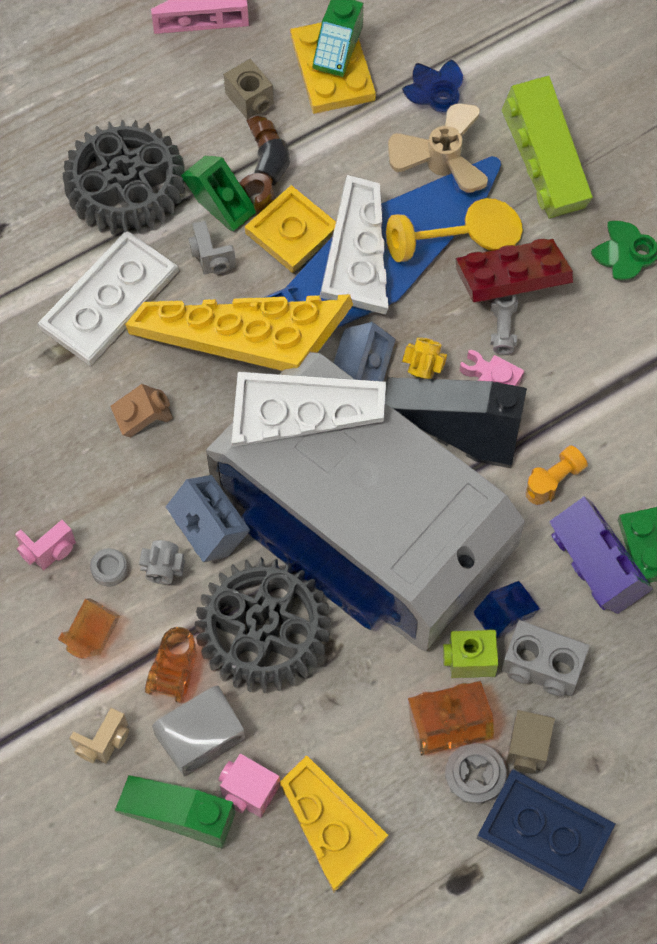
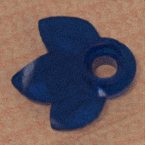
M452 59L446 62L439 72L423 64L416 63L412 75L413 84L402 88L404 95L409 101L417 105H429L439 112H447L452 105L459 103L460 95L458 89L463 83V73L458 64Z

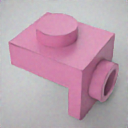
M63 520L58 522L35 543L22 530L15 534L19 543V547L16 550L29 565L35 562L43 571L55 560L64 559L72 551L73 545L76 543L72 529Z

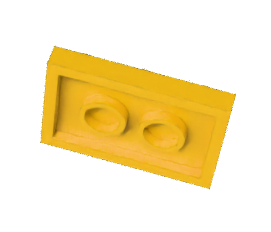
M322 22L290 29L291 41L313 114L376 101V92L359 39L345 74L341 77L312 69Z

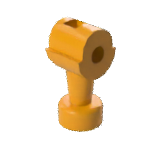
M569 445L559 454L560 462L548 470L540 467L532 469L525 492L528 501L536 505H542L548 500L551 502L555 497L558 484L569 473L578 475L588 467L586 458L576 447Z

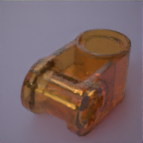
M174 627L170 628L163 635L155 661L147 677L145 685L146 694L152 695L156 692L175 698L177 703H183L189 688L191 673L198 652L194 637L188 629ZM182 641L189 644L187 651L182 654L170 652L172 645L176 642Z

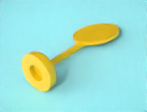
M484 198L475 201L468 208L464 219V226L415 232L413 224L407 216L400 214L392 215L387 222L386 239L392 258L396 262H406L414 255L416 240L468 233L471 239L479 246L493 251L506 245L515 246L521 238L523 228L520 217L507 203L498 199Z

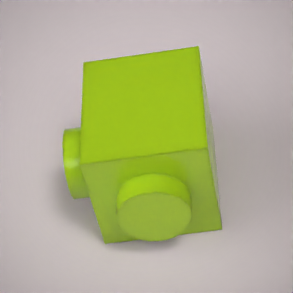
M496 630L451 631L449 644H443V665L450 666L451 678L496 676L498 668Z

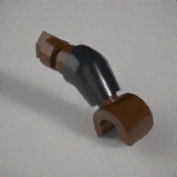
M255 116L246 120L258 144L259 160L254 174L246 176L239 182L249 198L255 193H260L254 199V208L257 215L276 199L273 186L278 183L290 165V152L287 143L279 137L274 123L267 120V117Z

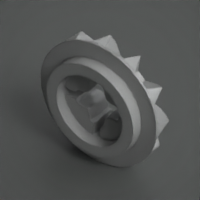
M470 743L457 748L451 754L446 764L445 779L451 793L456 794L463 802H474L480 805L485 801L494 799L501 791L506 780V767L501 756L493 748L480 743ZM467 763L469 766L472 765L474 769L483 768L488 765L482 774L483 784L479 783L476 779L464 783L469 774Z

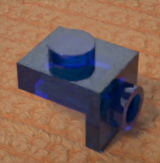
M516 581L491 591L474 610V615L485 630H496V639H498L509 627L516 625L519 620L525 621L534 617L540 608L521 582Z

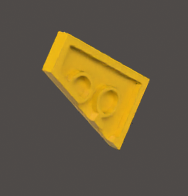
M307 755L280 781V787L333 893H335L388 839V834Z

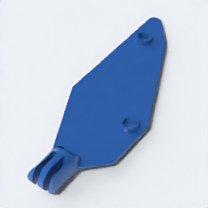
M491 156L472 164L488 178L487 186L483 189L470 193L465 192L459 188L451 173L381 203L382 239H384L383 261L384 269H386L387 282L385 289L388 305L397 302L455 237V235L416 240V249L413 257L406 262H396L392 258L387 245L386 226L388 219L392 215H405L412 222L415 232L464 226V219L468 208L475 201L487 198L501 167V161L497 157ZM332 238L284 289L265 297H285L288 302L306 301L307 296L320 295ZM352 306L337 328L374 311Z

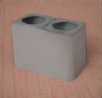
M218 685L209 688L158 719L152 725L154 735L184 777L245 739L244 729Z

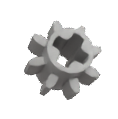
M156 540L152 542L151 550L142 548L139 565H141V571H146L145 578L157 584H171L173 575L182 577L185 560L183 559L184 554L178 553L179 547L169 541Z

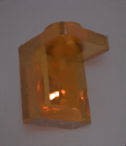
M87 598L80 607L69 631L61 632L58 640L66 644L65 649L78 658L85 659L86 657L101 655L120 615L93 599Z

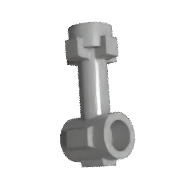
M515 295L495 298L491 301V311H493L497 318V334H491L490 345H493V351L500 355L513 353L514 346L517 345V335L511 334V317L513 312H517L518 298Z

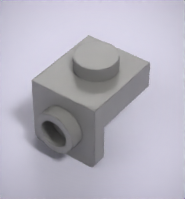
M206 221L192 223L194 237L188 238L192 257L199 256L203 274H220L235 268L236 259L233 245L213 249Z

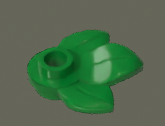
M608 221L607 229L611 240L596 246L591 251V255L599 264L613 267L612 277L617 280L632 279L640 273L643 267H649L657 261V243L655 239L649 235L641 234L635 225L623 221ZM637 251H644L647 255L639 254Z

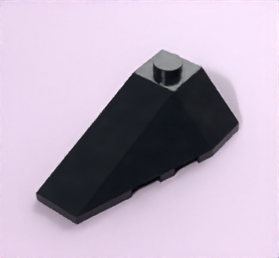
M387 377L385 403L419 429L435 436L438 442L446 446L450 444L465 452L466 457L476 462L511 469L527 388L493 381Z

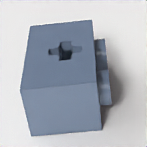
M212 475L186 479L166 505L175 523L203 562L229 557L250 531Z

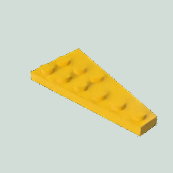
M350 294L338 295L337 300L321 301V297L318 295L307 296L306 301L288 302L285 297L233 299L232 304H217L216 299L203 300L202 305L187 306L184 305L183 301L143 302L125 325L130 335L283 371L284 369L298 368L309 352L318 353L351 309L353 302Z

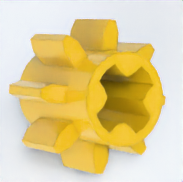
M422 337L416 339L415 345L408 343L402 362L409 364L408 373L425 379H432L434 372L441 373L447 358V354L440 353L442 344Z

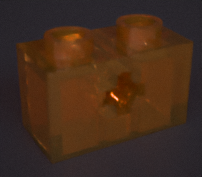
M481 681L469 684L461 683L452 688L435 692H423L408 698L409 720L421 756L494 739L493 714Z

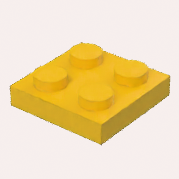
M290 185L244 228L247 236L290 272L294 273L332 238L336 221Z

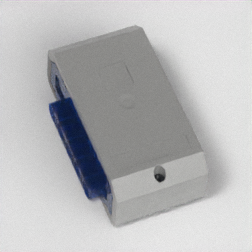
M309 352L298 368L284 369L279 374L355 380L325 356L314 352ZM386 403L383 422L232 447L231 444L232 422L206 449L209 475L214 477L227 496L246 510L241 515V518L250 529L248 534L284 564L291 563L294 572L298 573L303 569L306 581L314 579L318 591L322 590L325 597L364 628L372 630L382 619L423 651H426L520 543L525 520L508 496Z

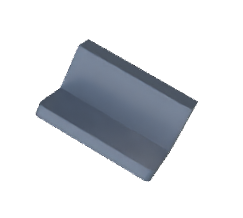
M374 322L346 328L343 331L334 364L355 380L383 382L396 339Z

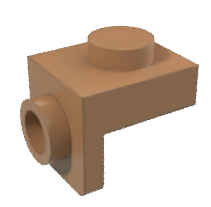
M144 384L139 385L110 406L122 435L130 438L156 419L164 422H169L173 419L168 408L170 402L166 394L160 389Z

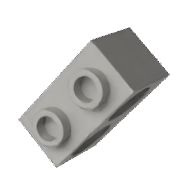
M519 620L504 659L502 672L508 673V677L516 682L527 684L530 681L541 685L549 694L555 696H564L566 694L572 697L590 645ZM523 649L530 650L534 653L536 659L524 661L518 656L517 652ZM563 662L570 667L571 672L560 674L555 671L553 664Z

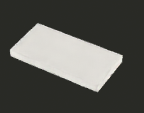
M126 231L37 323L38 327L49 337L91 366L126 329L125 324L142 303L151 302L179 272L178 266L129 231Z

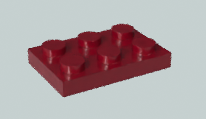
M537 239L528 244L518 246L506 245L498 250L483 253L471 252L466 256L455 258L456 270L473 303L573 283V271L554 239Z

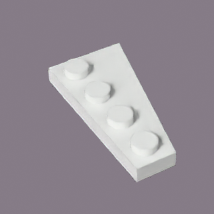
M347 175L320 297L327 300H337L338 295L350 294L354 307L386 315L388 311V297H386L385 284L387 281L383 261L384 239H382L380 183Z
M238 372L232 447L383 422L386 382Z

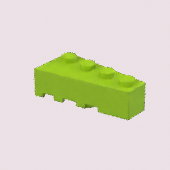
M550 76L512 85L501 111L524 161L528 175L535 186L540 208L545 210L549 219L585 209L593 197Z

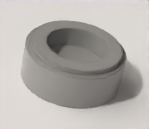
M111 548L100 550L92 557L90 562L92 576L102 586L111 587L118 585L127 575L128 568L125 557L118 550Z

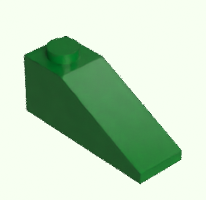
M128 775L115 808L116 813L223 849L236 814L234 803L229 800L196 789Z

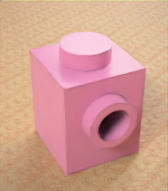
M239 754L234 763L229 761L219 776V781L222 782L220 785L222 796L234 803L235 810L243 813L246 809L260 818L280 788L279 775L242 754Z

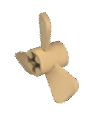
M468 104L452 105L447 111L445 126L435 128L431 132L429 140L405 134H393L388 141L391 168L396 172H402L427 162L429 169L437 175L446 176L452 173L459 188L465 192L470 193L485 188L488 182L487 176L461 157L462 136L478 119L479 108Z

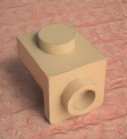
M110 708L93 740L72 732L69 739L75 748L74 753L90 763H94L98 759L107 764L114 749H120L128 737L129 728H127L128 723L124 713Z

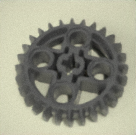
M122 119L118 127H113L110 121L108 122V129L101 130L96 126V134L93 136L85 132V143L78 140L75 141L76 150H68L69 160L64 161L65 172H63L62 178L70 207L76 210L79 219H86L88 226L97 223L100 232L108 226L112 235L115 234L117 228L123 229L124 232H128L129 228H136L140 234L142 226L145 224L153 229V220L155 219L164 223V212L174 214V204L178 205L181 203L180 194H183L185 191V181L181 177L185 172L182 155L179 154L177 145H172L170 136L163 137L160 128L151 132L149 123L143 128H139L136 120L132 126H126ZM96 161L98 166L91 170H87L89 165L92 162ZM164 183L158 193H153L152 187ZM117 203H120L122 206L121 208L111 207Z
M261 557L258 567L252 568L249 560L246 559L245 570L239 571L232 564V576L228 578L220 572L219 581L221 585L209 582L208 588L211 595H201V603L205 607H197L196 615L198 619H201L195 621V631L201 633L196 637L197 644L205 646L201 650L204 659L212 658L209 661V667L212 671L222 667L220 670L222 681L232 674L233 686L235 688L238 687L242 680L247 681L249 692L252 691L255 683H260L263 693H266L268 683L274 682L277 690L281 691L283 679L287 678L289 683L294 686L296 684L295 673L298 672L304 678H307L308 668L306 664L317 668L318 657L315 654L324 656L326 647L321 642H329L330 633L325 630L331 627V618L325 616L329 613L328 603H321L324 599L322 590L313 592L316 588L314 579L303 583L305 580L303 569L294 576L292 575L291 563H288L285 569L281 570L279 569L278 560L274 559L271 567H265L264 559ZM261 584L255 598L238 592L245 587ZM277 588L287 591V594L282 598H274L269 595L272 590ZM296 597H299L303 602L310 622L290 613ZM226 606H235L239 609L232 616H226L220 612ZM269 618V625L264 624L262 629L257 631V625H262ZM245 622H246V625H247V633H248V635H246V630H245V625H244ZM216 627L236 636L229 653L222 647L218 639ZM296 633L302 634L306 638L301 644H292L287 639L290 635ZM246 651L257 655L255 660L247 663L242 662L238 657ZM271 651L289 658L288 661L281 664L264 667Z

